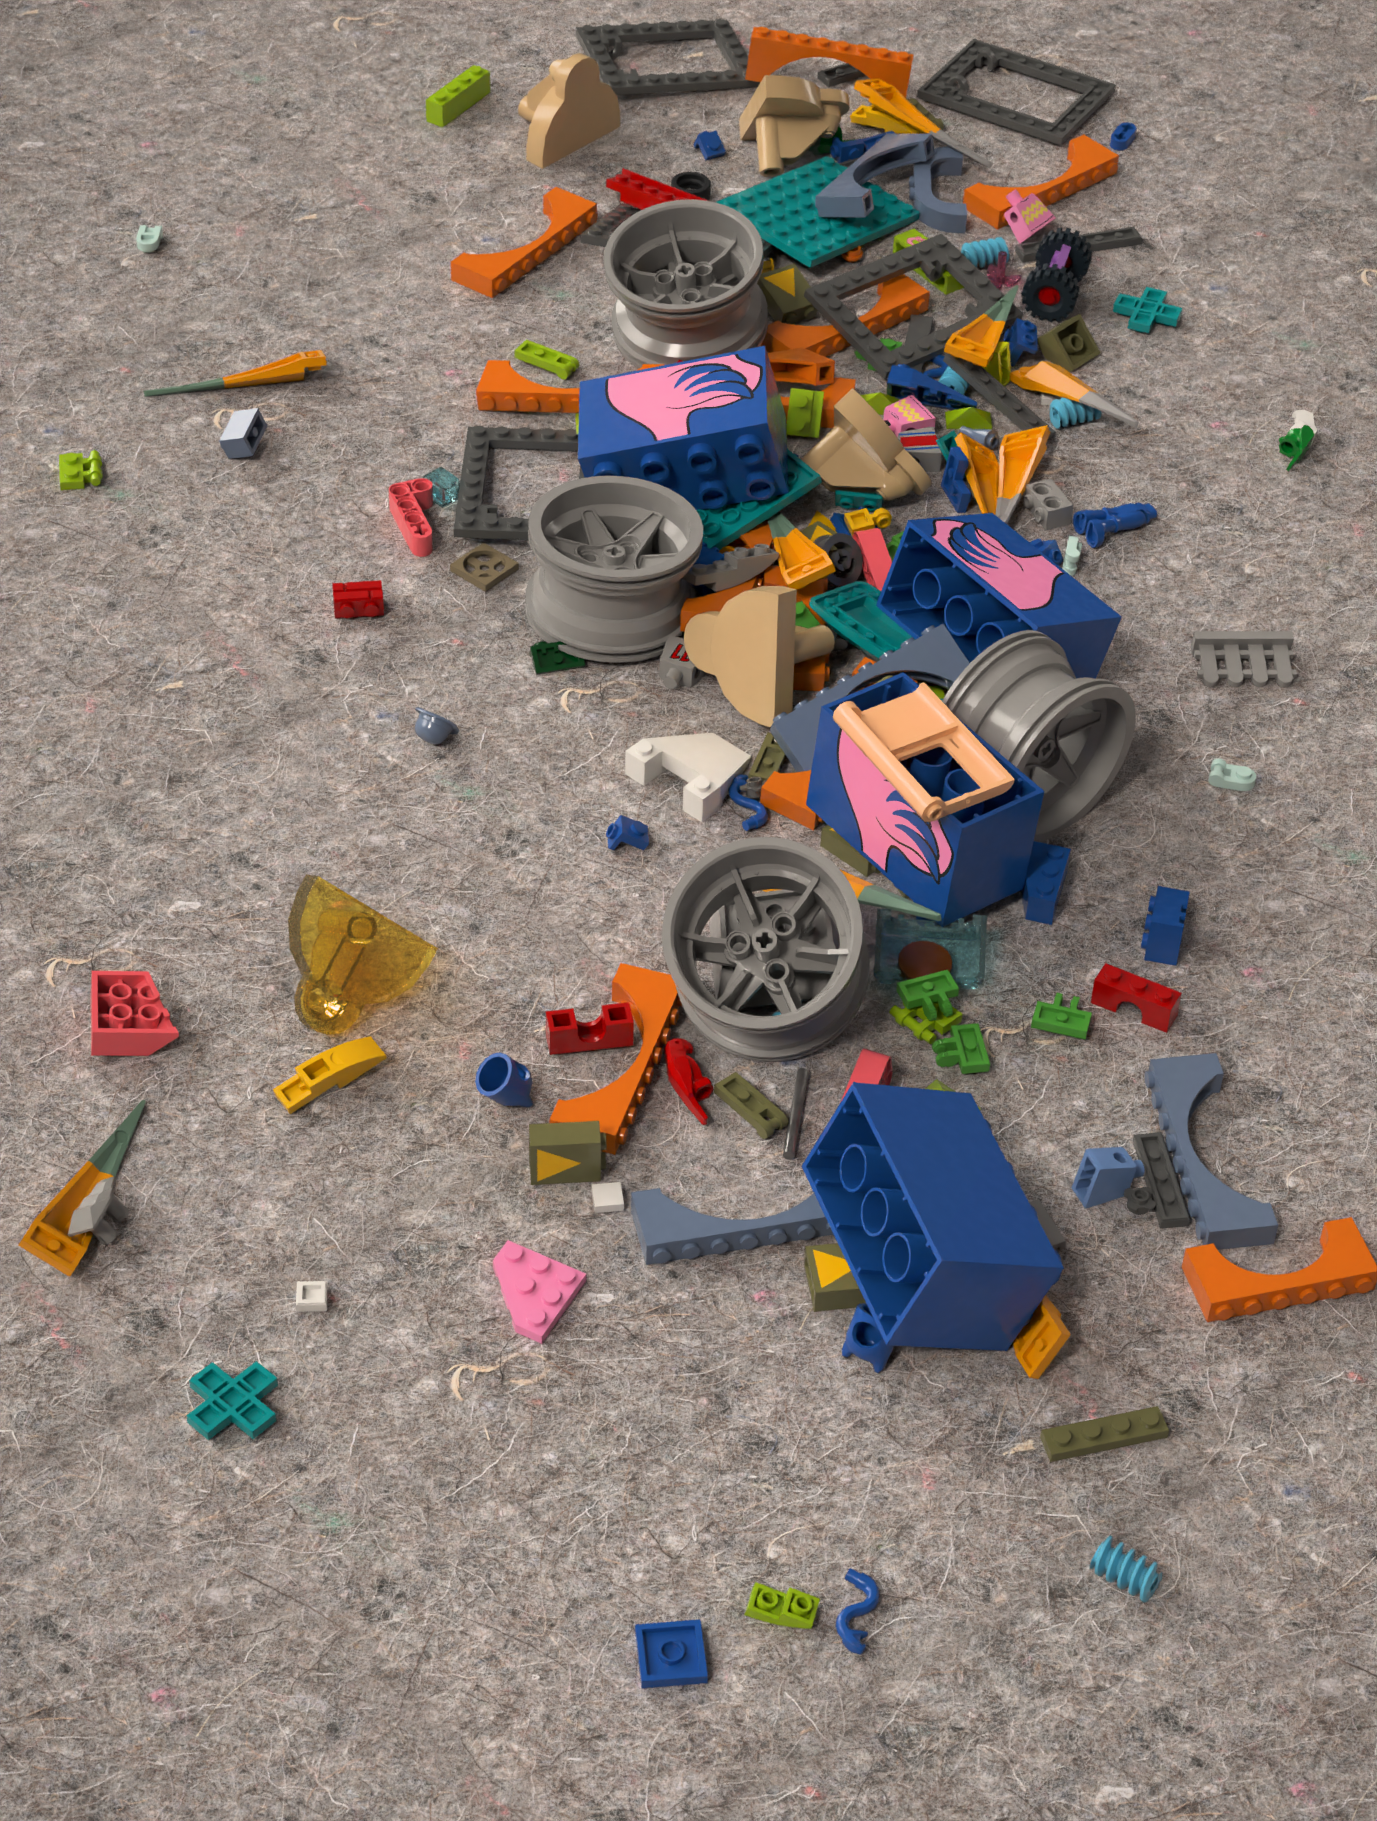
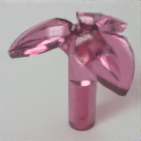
M1004 251L998 254L997 267L990 263L987 269L988 278L992 280L991 282L998 289L1002 288V284L1008 287L1015 285L1022 278V275L1006 277L1007 253Z

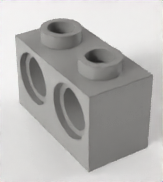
M1052 479L1026 484L1025 495L1023 496L1024 506L1030 510L1036 521L1045 530L1071 524L1073 504Z

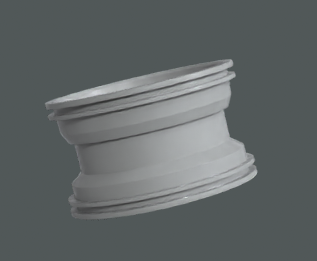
M686 199L668 201L645 208L630 216L616 228L605 247L604 268L607 283L613 294L617 297L611 316L613 337L618 350L626 360L640 369L643 364L668 365L676 363L678 360L689 361L755 348L761 345L768 329V309L763 291L757 284L763 269L764 259L762 240L754 224L743 214L726 205L705 200Z
M594 476L581 478L561 484L546 492L534 504L528 521V541L540 563L537 571L530 578L525 593V614L531 628L547 643L561 641L567 644L558 645V650L583 659L600 662H633L661 655L669 635L684 639V632H680L681 609L686 598H696V593L691 583L682 579V577L686 575L697 561L702 549L703 524L698 512L678 493L662 485L632 477Z
M1034 630L1013 633L985 649L959 675L942 700L958 719L1045 791L1034 841L1041 843L1082 819L1100 800L1118 774L1127 756L1136 722L1133 700L1125 690L1106 679L1087 677L1076 679L1063 648L1047 635Z
M755 837L734 841L711 851L697 861L683 875L670 896L662 926V946L665 961L688 1018L695 1028L715 1046L734 1056L761 1062L792 1060L811 1054L833 1041L857 1014L867 990L870 969L869 952L863 930L861 910L856 894L847 878L823 854L802 843L777 837ZM767 889H783L795 891L803 895L792 908L786 912L775 914L771 920L752 892ZM734 899L741 931H733L723 938L701 936L710 917L722 906ZM821 908L832 919L838 931L839 949H826L801 940ZM782 924H789L792 926L791 929L785 933L779 932L777 930L778 927ZM742 942L746 944L742 951H734L732 949L736 943ZM696 960L735 967L722 996L718 1000L710 994L698 976ZM776 970L785 972L784 976L780 979L771 978V974ZM794 972L832 974L823 990L810 1002L802 1006ZM764 985L781 1014L776 1016H753L740 1013L739 1011Z

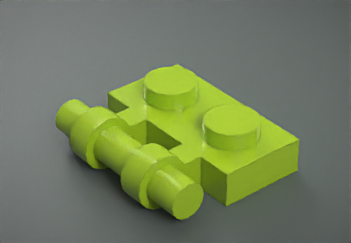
M96 450L91 451L88 458H83V453L59 454L60 489H85L84 483H91L93 486L100 485L103 472L101 469L102 458L99 452Z
M938 1001L933 1003L937 1011V1019L933 1021L927 1019L922 1006L907 1009L905 1006V1008L901 1009L894 1005L889 1011V1014L895 1018L896 1023L902 1027H908L913 1031V1035L920 1041L925 1040L929 1044H933L937 1038L931 1032L935 1029L943 1035L951 1029V1026L962 1022L963 1015L953 1007V1015L944 1016L939 1008ZM917 1015L923 1021L919 1023L913 1017Z

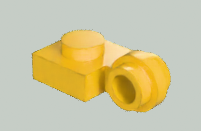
M867 508L844 514V521L852 537L854 532L874 529L875 525L879 528H886L891 524L892 519L890 512L884 508L875 510L873 514H870Z

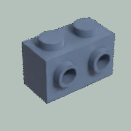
M258 408L233 412L219 440L221 448L225 451L228 459L245 458L254 455L267 428V424Z

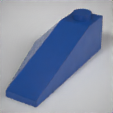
M898 364L897 366H891L887 380V395L898 399H904L913 395L922 405L950 410L968 407L977 408L976 401L910 368L908 365Z

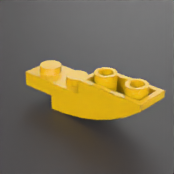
M861 105L850 115L852 123L874 126L879 129L884 128L885 132L893 130L896 134H923L877 110L873 105Z
M371 1036L352 1040L328 1049L295 1068L297 1074L274 1088L273 1092L288 1113L292 1114L331 1087L337 1085L341 1089L385 1060L387 1056Z

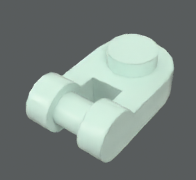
M140 225L136 237L137 248L144 253H151L156 250L163 237V227L155 226V228H148L147 225Z
M1069 535L1062 569L1069 575L1074 576L1077 570L1076 562L1080 558L1082 543L1078 542L1079 537Z
M1220 758L1212 761L1211 772L1208 778V782L1212 786L1237 791H1249L1254 788L1256 773L1249 767L1227 764Z

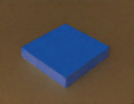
M700 1619L635 1624L641 1689L706 1684L708 1682Z

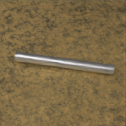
M805 1068L797 1070L783 1151V1157L789 1160L795 1156L808 1078V1070Z

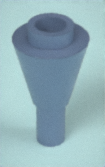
M965 426L960 428L959 433L962 432L991 450L996 448L999 443L998 432L994 429H971Z

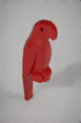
M682 1038L672 1039L666 1043L665 1047L668 1080L686 1107L702 1125H706L708 1116L698 1102L709 1098L713 1092L710 1079L702 1076L696 1061L688 1056L694 1050L691 1043Z

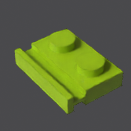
M791 388L786 425L787 435L819 438L824 392Z

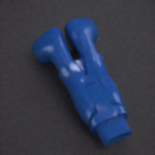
M1140 502L1135 504L1128 503L1114 508L1103 507L1101 510H1081L1074 514L1073 526L1078 534L1086 533L1088 545L1091 548L1102 545L1105 533H1116L1120 530L1134 529L1143 524H1148L1150 519L1157 517V511L1151 504L1143 505Z

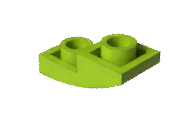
M755 1582L744 1615L776 1625L811 1629L820 1599L789 1587L786 1593Z

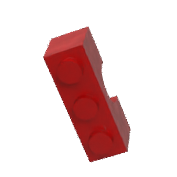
M1105 963L1094 980L1091 1003L1116 1013L1122 1002H1131L1141 1010L1142 1024L1167 1033L1178 1016L1182 993Z
M629 1002L601 1005L600 1016L591 1022L577 1021L574 1008L546 1011V1039L550 1055L633 1046L634 1021Z

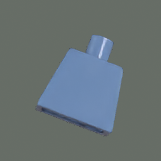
M1122 1147L1086 1149L1073 1182L1072 1190L1085 1209L1124 1197V1190L1130 1188L1133 1178L1144 1175V1165L1141 1160L1133 1161Z

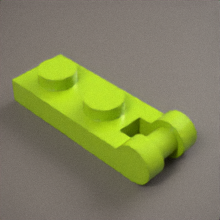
M527 339L514 350V358L554 372L563 380L567 379L571 372L578 369L580 365L575 357Z

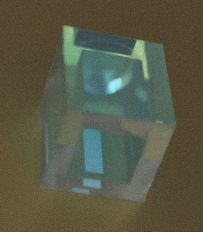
M439 467L423 476V478L428 479L433 484V502L443 508L458 500L460 479L446 469Z

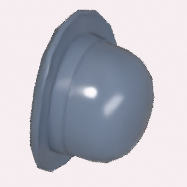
M420 707L415 708L419 713L415 724V732L422 740L438 745L445 741L448 735L459 733L457 725L450 720Z

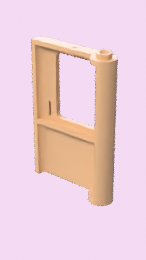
M925 683L919 684L918 689L910 694L861 711L852 701L840 704L834 711L833 720L925 822L936 821L939 818L1007 792L1014 784L1015 779ZM942 747L979 785L980 789L944 802L940 797H931L900 761L934 748Z

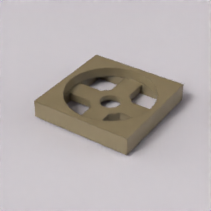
M484 542L450 564L451 572L485 592L519 570L518 562ZM484 554L491 559L487 562H481L477 558ZM500 564L505 566L501 572L494 569ZM469 565L475 570L468 573L464 567ZM481 567H488L489 569L484 571V570H481L480 568H481Z

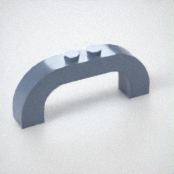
M950 147L935 148V154L930 159L914 163L913 176H909V200H913V208L920 212L919 220L925 225L943 232L965 234L967 221L966 204L941 201L932 194L931 180L936 177L962 175L963 154Z

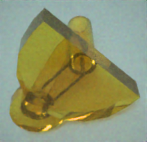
M306 874L297 890L288 918L290 951L302 975L294 996L295 1011L300 1022L309 1030L326 1035L342 1033L349 1029L358 1019L365 1004L388 1002L411 989L430 965L438 948L321 877Z

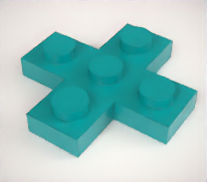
M1146 287L1141 298L1119 293L1113 304L1112 312L1120 313L1123 316H1131L1128 322V329L1140 333H1149L1154 322L1176 327L1182 316L1183 308L1164 304L1167 291Z
M257 1361L234 1379L213 1362L189 1379L190 1388L206 1401L186 1415L187 1423L208 1441L231 1422L252 1439H255L276 1422V1413L260 1400L278 1386V1378Z

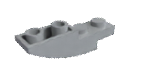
M757 544L755 548L749 549L743 547L735 548L732 552L724 553V561L717 560L710 565L694 564L682 579L695 586L703 584L714 591L725 590L744 583L760 574L779 557V552L769 548V545Z

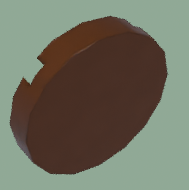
M916 941L904 946L900 951L897 969L904 980L905 978L910 980L948 970L951 974L952 959L949 952L941 945L930 941Z

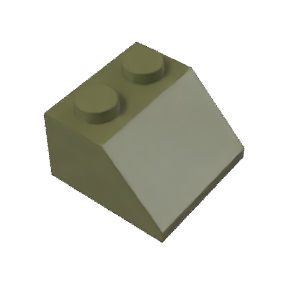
M1080 314L1063 321L1037 338V344L1045 359L1063 367L1069 372L1101 353Z

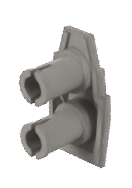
M115 1177L98 1182L91 1193L82 1200L80 1206L73 1211L68 1231L69 1237L91 1231L103 1245L110 1244L116 1238L117 1231L111 1227L103 1216L107 1213L114 1223H117V1221L121 1222L128 1215L129 1209L113 1195Z

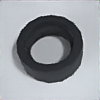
M689 171L679 173L672 178V187L708 201L710 200L711 181L704 174Z

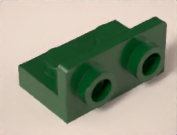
M541 641L530 646L529 655L532 658L536 675L584 668L585 662L583 658L558 650V645H567L561 641L552 643Z

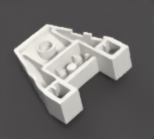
M714 733L643 738L625 751V774L645 786L668 769L688 782L683 787V811L703 822L721 808L725 796L729 795V787L734 778L744 772L751 761V756Z

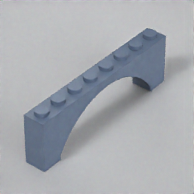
M886 134L816 196L815 206L818 209L819 217H866L874 210L871 189H866L862 185L871 178L886 171L930 159L935 154L932 134Z
M944 624L936 628L934 625L928 627L921 633L922 636L916 640L913 637L909 638L900 645L901 648L897 651L889 650L879 657L880 661L873 665L871 662L866 663L858 669L859 673L852 677L850 674L844 676L837 682L838 685L832 689L826 687L820 690L813 700L808 702L805 699L794 707L795 710L789 714L783 712L773 719L770 732L796 772L812 769L821 706L855 693L886 676L893 677L903 672L911 679L934 683L949 690L970 663Z
M1217 1054L1150 1059L1149 1070L1145 1071L1144 1075L1145 1085L1151 1089L1153 1108L1158 1109L1159 1126L1161 1130H1165L1166 1147L1168 1151H1172L1175 1173L1180 1174L1181 1191L1183 1195H1187L1188 1212L1190 1217L1195 1219V1230L1198 1240H1202L1203 1245L1214 1243L1217 1250L1274 1244L1278 1223L1271 1203H1261L1246 1197L1221 1182L1202 1164L1190 1142L1188 1122L1191 1116L1210 1095L1220 1093L1224 1073Z
M660 1188L631 1192V1214L646 1265L662 1264L680 1259H693L699 1256L722 1254L742 1249L748 1250L772 1244L779 1245L785 1242L809 1240L815 1237L834 1236L814 1193L800 1204L776 1215L758 1219L736 1220L717 1218L690 1210L662 1194Z

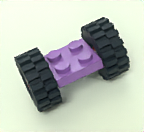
M1057 228L1056 233L1054 230L1049 231L1048 235L1045 234L1040 242L1035 256V260H1037L1035 270L1029 273L1021 296H1023L1022 304H1026L1025 310L1027 312L1032 311V317L1035 318L1038 315L1040 316L1039 320L1043 321L1046 318L1048 322L1052 323L1055 318L1059 322L1063 317L1066 319L1073 312L1080 291V287L1077 284L1087 274L1093 251L1090 250V242L1085 243L1087 238L1084 235L1080 237V232L1075 230V233L1070 232L1071 228H1066L1065 231H1062V228Z

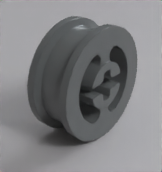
M844 533L823 535L813 542L826 551L835 567V572L840 571L838 576L831 573L826 577L828 579L827 588L842 587L858 579L862 570L863 560L860 547L851 536ZM832 546H835L837 548V550L830 549Z

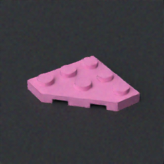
M509 1240L493 1260V1269L496 1277H498L507 1309L510 1311L515 1332L542 1344L585 1284L586 1273Z

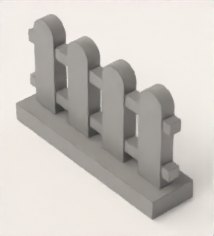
M1194 631L1191 654L1194 655L1195 659L1200 660L1201 670H1197V678H1202L1203 684L1207 687H1215L1219 678H1227L1228 684L1232 687L1241 686L1243 678H1252V683L1256 687H1264L1267 684L1268 678H1276L1279 686L1289 687L1293 678L1297 677V671L1291 669L1290 659H1293L1294 656L1293 650H1291L1294 640L1293 632ZM1216 659H1224L1226 670L1217 669ZM1241 659H1249L1250 670H1242ZM1265 659H1273L1275 670H1267Z

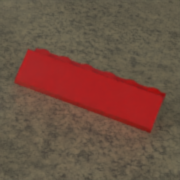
M622 168V174L606 179L607 188L620 192L621 202L641 210L656 204L675 200L708 201L625 168Z

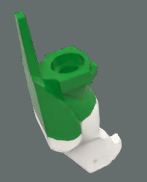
M1294 411L1292 417L1295 418V424L1289 429L1286 436L1279 438V452L1290 458L1294 456L1287 466V471H1290L1310 449L1317 433L1314 415L1309 411Z

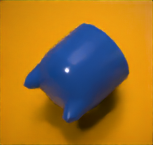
M501 1052L493 1053L485 1058L476 1073L475 1083L477 1090L482 1095L503 1106L520 1105L526 1108L531 1107L533 1101L530 1097L533 1082L529 1070L521 1063Z
M859 1303L846 1333L845 1342L842 1347V1356L848 1358L854 1354L859 1359L872 1363L874 1372L879 1374L884 1369L895 1346L885 1344L867 1304Z

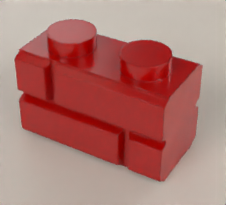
M381 580L332 583L335 619L384 616Z

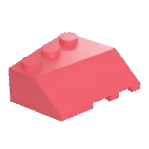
M92 971L91 1055L149 1056L179 1037L176 1026L173 1027L170 1021V1014L167 1008H164L160 1000V994L149 971Z

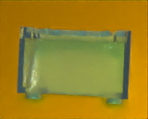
M877 908L873 976L879 979L880 983L884 984L906 981L907 979L905 978L904 980L901 977V971L897 968L900 951L911 942L930 941L941 945L949 952L952 959L951 976L956 984L961 985L964 989H976L978 985L983 983L985 975L987 915H973V920L964 923V918H959L958 923L952 922L941 927L936 921L904 919L902 914H898V919L891 916V909Z

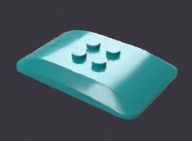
M856 581L810 599V607L831 629L876 661H880L879 657L889 650L897 651L901 648L900 645L903 642L912 638L911 635L876 606L881 591L866 582Z

